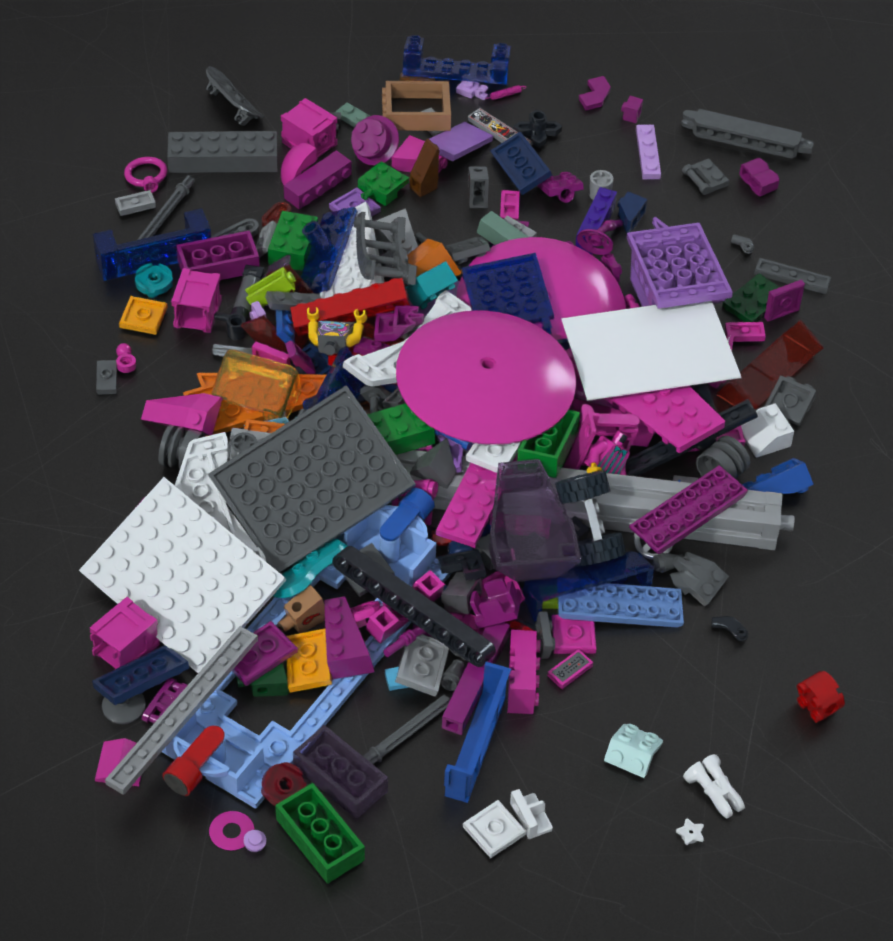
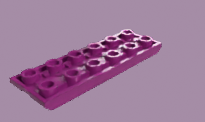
M719 465L630 524L629 528L642 538L657 554H661L741 500L748 490Z

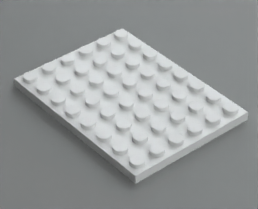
M165 477L161 479L79 570L117 604L128 597L142 610L156 618L158 621V635L156 638L185 658L189 666L197 673L202 670L239 626L244 628L286 581L283 575Z

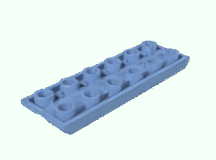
M557 580L558 616L562 619L663 627H680L684 624L681 589Z

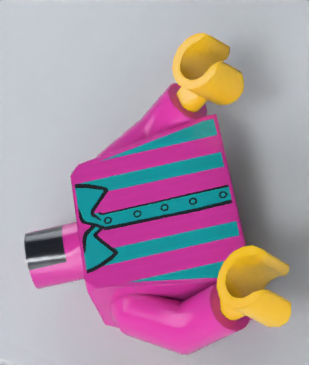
M619 430L612 440L605 436H600L596 443L589 448L583 460L589 466L587 473L605 470L606 473L626 475L625 466L630 452L622 445L628 436Z

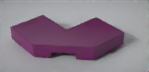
M604 76L589 79L587 85L592 92L579 95V101L585 110L602 107L605 98L609 95L611 86Z

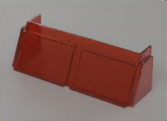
M800 320L741 370V378L731 379L716 395L733 406L749 399L756 410L771 395L780 375L791 377L824 347Z

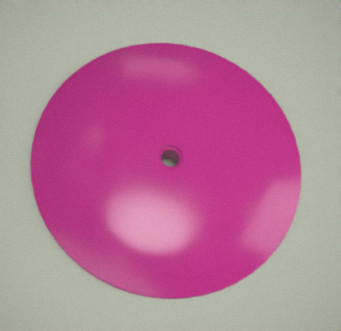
M542 237L512 239L492 246L490 248L491 251H487L484 256L476 257L467 267L459 282L456 295L457 298L471 308V311H493L522 318L542 328L555 340L567 338L561 318L626 309L621 288L615 277L603 263L575 245Z
M493 311L457 312L441 316L424 324L404 343L396 365V380L401 396L419 419L445 435L478 444L499 445L516 443L546 432L565 416L573 402L576 390L573 364L557 340L542 328L529 321Z

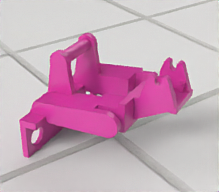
M584 404L581 407L579 432L563 468L579 470L581 466H588L583 460L589 448L594 445L591 443L595 436H614L619 430L628 436L623 446L629 451L631 445L648 447L653 434L648 431V427L645 424L640 423V419L634 414L594 413L590 405Z

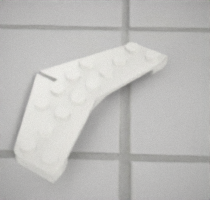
M445 290L438 296L434 306L424 318L423 324L417 329L441 316L471 311V308L452 293ZM407 339L364 356L360 354L352 356L344 361L343 368L368 386L397 383V359Z
M223 432L190 441L175 486L266 561L261 549L256 547L227 507L226 501L208 476L210 472L228 461L226 433Z

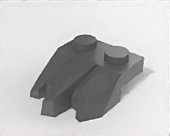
M686 552L685 559L678 556L674 557L672 564L679 572L670 574L673 584L678 589H681L683 594L690 593L703 606L709 604L729 576L714 562L698 555Z

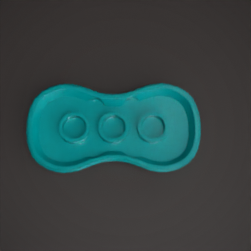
M333 539L317 551L306 555V558L281 574L286 578V581L273 596L276 598H289L305 590L323 569L333 563V557L348 545L338 539Z

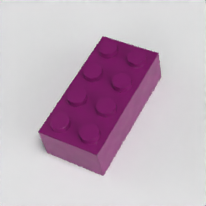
M250 230L176 245L181 272L183 268L203 273H218L221 280L242 276L245 265L260 267L259 255Z

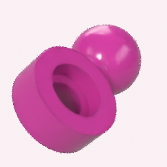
M126 343L118 345L116 349L118 355L116 359L117 369L123 373L134 371L136 369V358L131 355V347Z

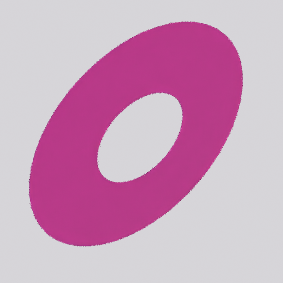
M228 811L218 815L212 821L209 835L212 842L219 848L237 850L244 847V836L248 831L254 830V825L247 815L237 811ZM228 823H236L240 826L241 832L236 838H227L223 834L224 826Z

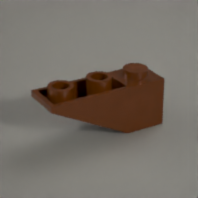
M429 139L425 140L410 173V188L420 197L438 189L440 150Z

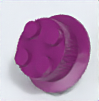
M380 115L369 116L358 122L351 135L352 147L357 158L363 163L372 166L377 165L381 161L384 163L389 161L399 144V134L395 124L390 119Z

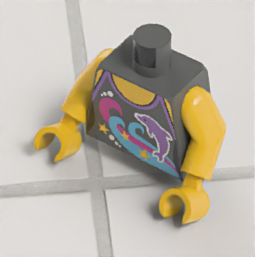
M316 307V313L311 314L308 308L307 317L310 320L308 323L310 341L315 346H318L320 353L327 355L347 353L351 347L358 344L361 340L362 323L367 320L365 310H363V314L360 316L358 309L354 311L356 323L316 322L319 318L318 308Z

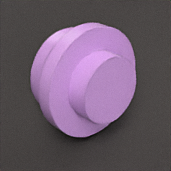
M259 830L248 831L244 836V846L251 852L261 851L266 845V836Z

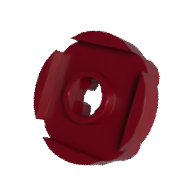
M288 762L273 765L263 775L261 794L275 806L307 786L302 777L303 773L297 766ZM285 780L287 782L286 786L289 788L283 790L279 782Z

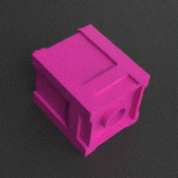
M305 98L299 101L296 107L288 113L281 115L283 127L281 131L282 143L289 148L300 143L310 144L316 147V160H318V157L331 147L333 148L337 145V117Z
M186 268L182 269L171 301L172 306H174V327L203 330L205 333H211L215 322L214 314L218 312L222 301V295H220L219 291L220 274L191 271Z
M124 598L90 627V640L93 641L94 646L92 647L93 656L101 657L117 669L152 652L160 645V640L156 638L158 635L157 619L142 610L130 598Z

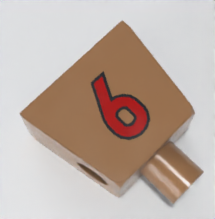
M311 584L284 605L287 616L280 620L278 625L284 633L293 627L298 633H304L325 621L323 599Z

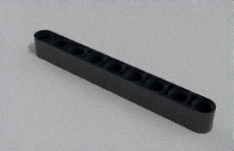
M347 546L333 557V565L339 572L474 666L482 667L485 662H488L496 654L493 643L355 547Z

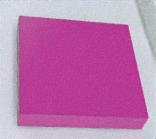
M558 615L551 616L552 637L555 638L554 654H572L578 649L584 654L596 653L594 621L562 619Z

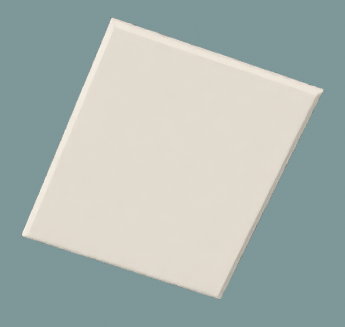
M712 301L657 309L656 305L561 318L587 401L741 378Z

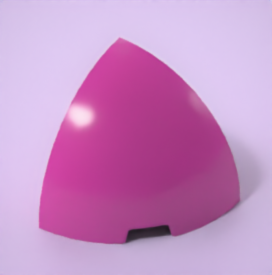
M300 143L289 150L281 166L283 185L300 175L302 171L316 162V147L307 143Z

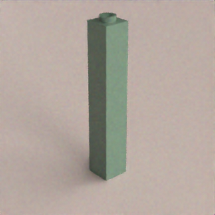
M490 211L480 220L477 233L493 245L512 239L528 237L493 211Z

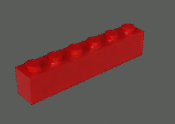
M393 278L388 282L375 283L362 289L356 288L347 293H337L328 298H318L313 302L300 303L290 307L294 329L298 336L309 334L308 323L310 320L307 317L308 308L311 314L316 313V307L318 308L319 318L316 322L356 321L354 316L356 309L359 311V316L365 310L367 318L376 316V313L395 311V306H410L403 278Z

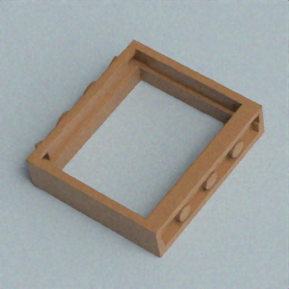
M386 81V88L382 87V115L390 119L395 124L397 130L451 131L449 81ZM391 98L442 99V112H392Z

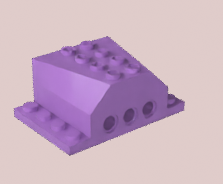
M700 223L627 233V240L632 250L630 280L642 307L656 305L657 309L707 301H712L713 305H716L727 298H732V289Z

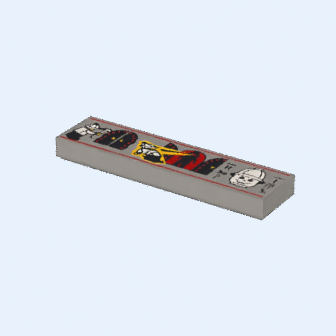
M481 108L468 116L470 123L493 135V138L501 143L518 133ZM526 138V140L532 146V141Z

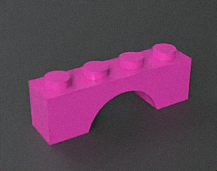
M430 570L415 581L412 588L434 602L441 596L445 584ZM383 606L369 617L366 630L381 644L410 620L391 607Z

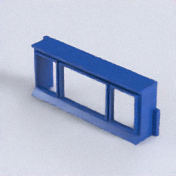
M485 662L483 692L456 765L447 764L445 769L444 786L446 797L468 803L506 699L507 680L511 668Z

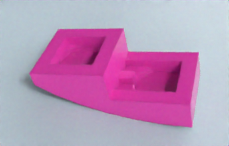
M501 191L500 217L502 219L509 216L514 220H518L519 191Z

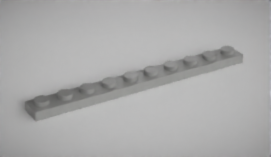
M239 626L105 779L106 785L124 795L258 641V635Z

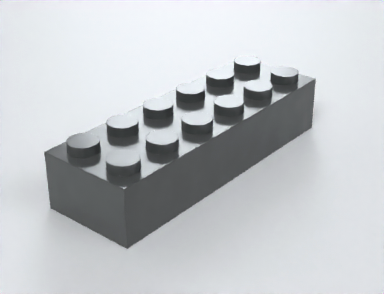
M277 131L168 132L167 157L169 173L278 172Z

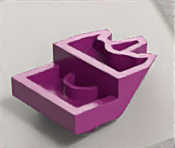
M395 306L394 313H376L375 342L395 341L414 327L422 325L424 314L418 313L419 306Z

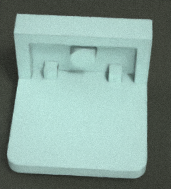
M623 724L611 738L604 761L645 778L653 755L662 746L663 740L654 733L639 730L633 724Z

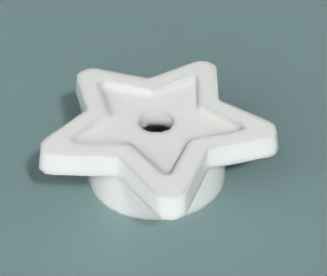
M686 819L684 826L676 830V833L682 836L686 845L697 841H704L701 834L704 828L703 824H694L689 819Z

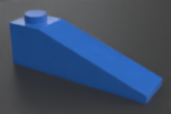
M796 458L771 468L772 473L756 476L755 482L748 481L742 484L747 490L782 494L803 493L809 490V486L814 485L805 462Z

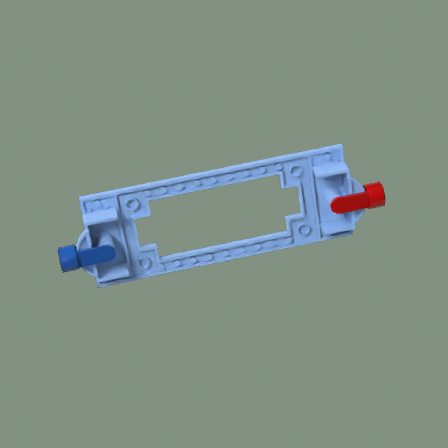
M419 488L410 489L401 499L398 506L386 505L335 538L358 550L372 543L394 571L395 576L411 587L415 581L430 570L443 583L451 575L441 573L439 562L436 558V542L428 539L427 526L423 522L434 510V501L427 492ZM332 563L315 577L311 586L314 587L321 580L338 589L346 578ZM295 596L289 598L274 597L247 630L253 633L270 621L279 627L278 622L287 616L284 605ZM376 598V599L374 600V601H379V603H383V602H382L381 600H379L378 598ZM411 621L407 622L381 644L372 635L365 641L373 668L384 656L383 650L399 638ZM231 671L163 749L162 753L174 759L163 772L165 782L176 793L188 796L201 782L203 776H205L210 782L256 809L265 799L261 794L264 773L276 764L283 762L294 764L369 673L333 679L332 685H328L291 731L271 721L259 736L227 717L237 705L235 698L223 692L236 676Z

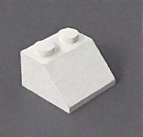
M776 403L757 409L758 417L741 425L745 442L756 458L791 447L794 430Z

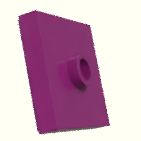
M802 280L769 291L764 315L767 322L800 310L805 286Z

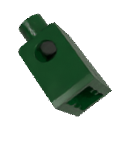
M283 662L249 684L253 696L288 695V681ZM236 676V681H237V686H238V688H239V687H244V686H246V685Z

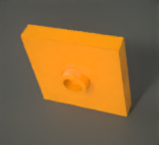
M130 296L119 322V328L156 335L168 308L167 303Z

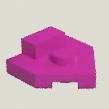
M369 601L350 609L358 628L367 625L366 618L372 616L383 606H389L384 602Z

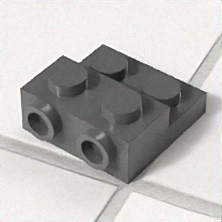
M780 375L764 407L776 403L788 422L800 426L816 398V390L809 384L803 385L798 383L790 376L784 377Z

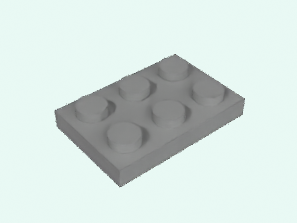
M422 634L416 637L414 642L407 647L404 646L395 682L436 696L449 648L437 639Z

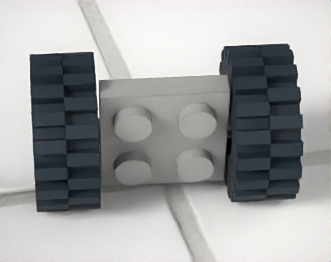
M595 471L556 482L555 485L560 504L584 500L593 534L592 538L571 545L576 566L601 563L625 555L626 550L620 532L601 535L605 533L602 519L597 520L596 514L600 513L597 499L592 500L595 496L611 491L606 471Z

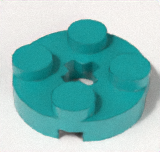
M152 263L145 264L136 271V287L140 292L147 294L148 297L155 298L173 287L172 271L163 264H159V266H153Z

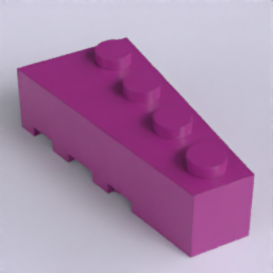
M339 597L324 600L327 664L332 679L375 672L370 654L346 598Z

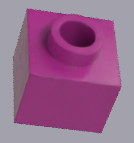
M629 96L627 102H624L621 112H624L623 120L637 123L642 113L643 99Z

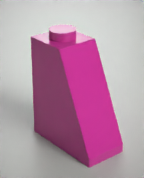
M409 135L393 154L392 168L397 171L411 172L425 141ZM439 155L438 174L448 164V159Z

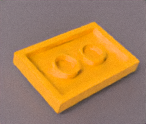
M326 628L287 636L298 648V652L286 660L288 689L290 693L332 685V677L327 664Z

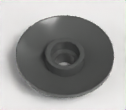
M142 693L117 705H114L105 697L102 701L103 714L109 721L116 724H129L138 720L146 708L145 698Z

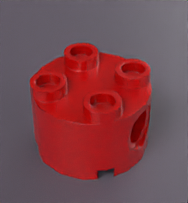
M819 671L796 685L799 697H797L798 704L801 708H807L810 711L811 718L816 723L844 707V696L842 692L838 694L836 690L839 688L837 682L826 671Z

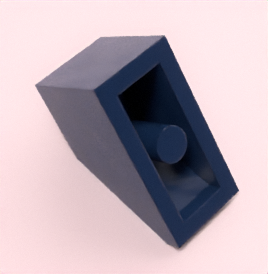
M627 192L624 197H621L617 204V207H619L618 216L623 221L626 233L633 231L646 213L647 207L646 198L631 192Z

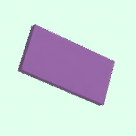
M463 122L452 127L451 131H444L429 140L439 147V155L454 161L492 142L493 135L467 122Z

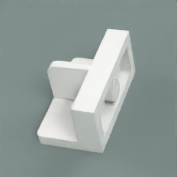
M520 789L511 792L510 805L520 824L526 830L528 839L552 831L553 827L545 813L544 801H539L535 793L523 796Z

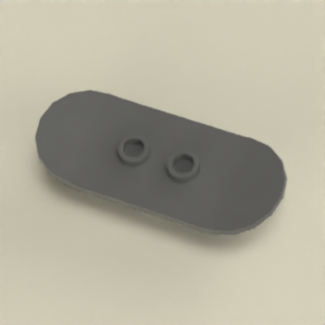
M211 66L206 68V74L210 80L206 90L210 91V94L214 96L221 92L234 106L239 108L234 119L239 121L240 125L245 126L252 118H264V115L254 108L221 71Z

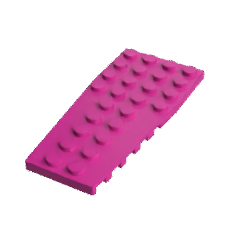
M571 348L565 351L573 364L575 376L580 379ZM690 386L603 398L610 404L616 403L619 406V410L624 414L636 415L640 419V423L648 427L650 433L660 435L662 441L667 445L671 443L676 447V452L678 453L725 428V420Z

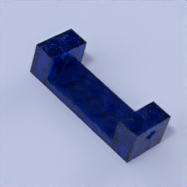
M418 35L407 36L404 46L402 75L507 85L511 46H507L505 43L493 45L491 64H488L486 61H479L478 63L471 62L470 60L454 61L452 58L437 59L432 56L423 58L425 38H421Z
M203 209L184 212L185 229L119 245L115 241L112 230L94 233L95 257L103 280L134 274L141 266L152 263L153 266H159V264L168 266L178 263L176 245L211 238V228Z

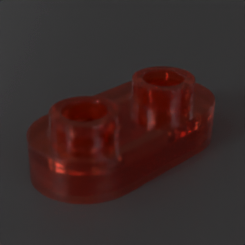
M286 202L274 204L262 216V227L271 221L278 223L282 211L291 212V206Z

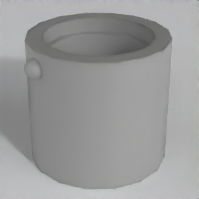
M597 170L590 175L588 195L592 200H594L599 187L612 190L613 176L610 172Z

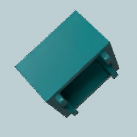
M445 261L416 277L415 285H408L406 287L409 300L413 306H419L423 310L428 307L427 303L438 298L442 292L455 288V283L458 279L448 263Z

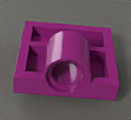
M561 172L560 175L551 176L537 185L549 197L556 196L564 203H568L574 198V191L584 190L583 182L570 172ZM566 189V193L561 195L562 191Z

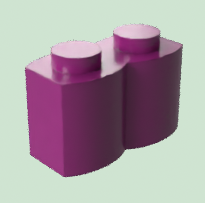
M761 158L741 164L739 175L745 183L750 185L756 195L762 196L778 189L779 176L769 169L768 164Z

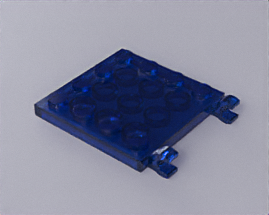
M536 253L461 268L472 311L500 312L522 318L533 324L541 322L542 329L552 334L550 320L554 319V313Z

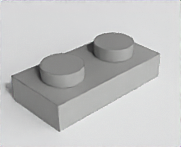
M150 190L115 198V204L120 216L156 208V202Z

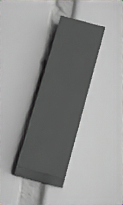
M759 258L754 275L760 273L765 278L786 284L802 280L805 283V289L823 294L827 293L832 278Z

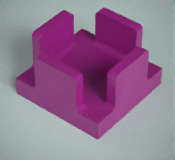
M503 578L485 582L484 588L488 597L480 598L477 591L472 592L470 604L476 615L475 624L478 629L517 619L522 595L519 589H515L512 581L508 582L507 585Z

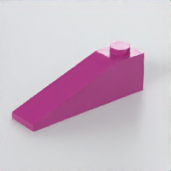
M201 393L146 400L141 420L165 426L171 424L177 428L183 427L187 431L191 429L210 436L213 434L223 398Z

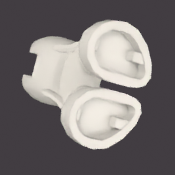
M713 754L707 756L702 761V764L699 761L692 765L684 773L683 778L688 783L699 782L704 788V793L710 797L719 813L728 819L733 815L730 805L737 812L745 809V805L740 795L729 783L728 777L722 772L719 757ZM707 773H710L715 780L712 781Z

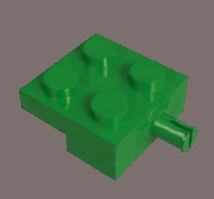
M382 161L358 178V188L363 192L361 198L367 200L370 197L384 206H387L396 199L397 192L409 183L408 176Z

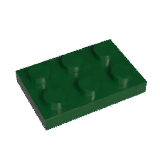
M759 273L733 293L732 298H727L723 301L722 307L744 322H758L765 315L769 291L780 287Z

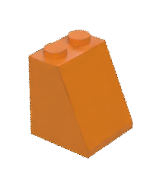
M427 239L407 255L408 263L417 266L416 277L445 261L455 276L461 274V271L440 242Z

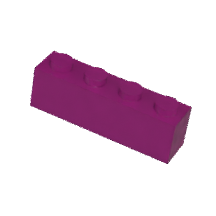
M336 150L284 185V199L296 208L301 209L332 187H335L342 180L348 178L352 174V161Z

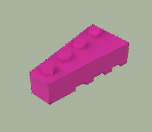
M511 630L509 668H511L508 683L507 713L533 714L534 706L539 704V693H536V688H539V675H536V670L540 668V657H536V652L540 653V640H537V631Z

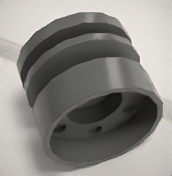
M170 424L166 428L160 443L159 464L165 467L169 465L170 468L174 469L179 463L180 469L189 442L205 437V434L191 429L185 433L183 427L177 428L175 425Z
M730 436L719 438L698 456L696 460L697 469L701 477L720 465L735 479L745 472L751 463L749 454L744 446Z

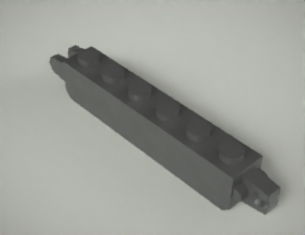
M698 109V112L685 110L682 114L684 118L681 121L682 126L693 129V134L697 137L791 159L795 158L797 153L811 154L814 142L802 138V132L703 109Z

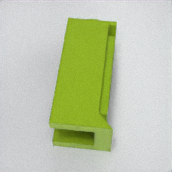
M282 267L246 288L245 291L249 295L246 297V300L250 305L253 302L259 301L263 308L268 305L265 298L267 291L290 292L291 289L294 291L296 279L290 271L287 272Z

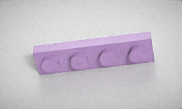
M636 125L642 179H661L654 125Z

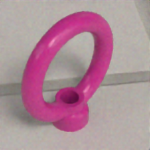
M141 157L131 161L126 166L124 176L130 184L144 187L145 191L150 190L153 193L158 189V183L167 176L168 168L161 159ZM143 164H154L160 168V173L154 178L147 176L144 180L134 178L131 174L134 168Z

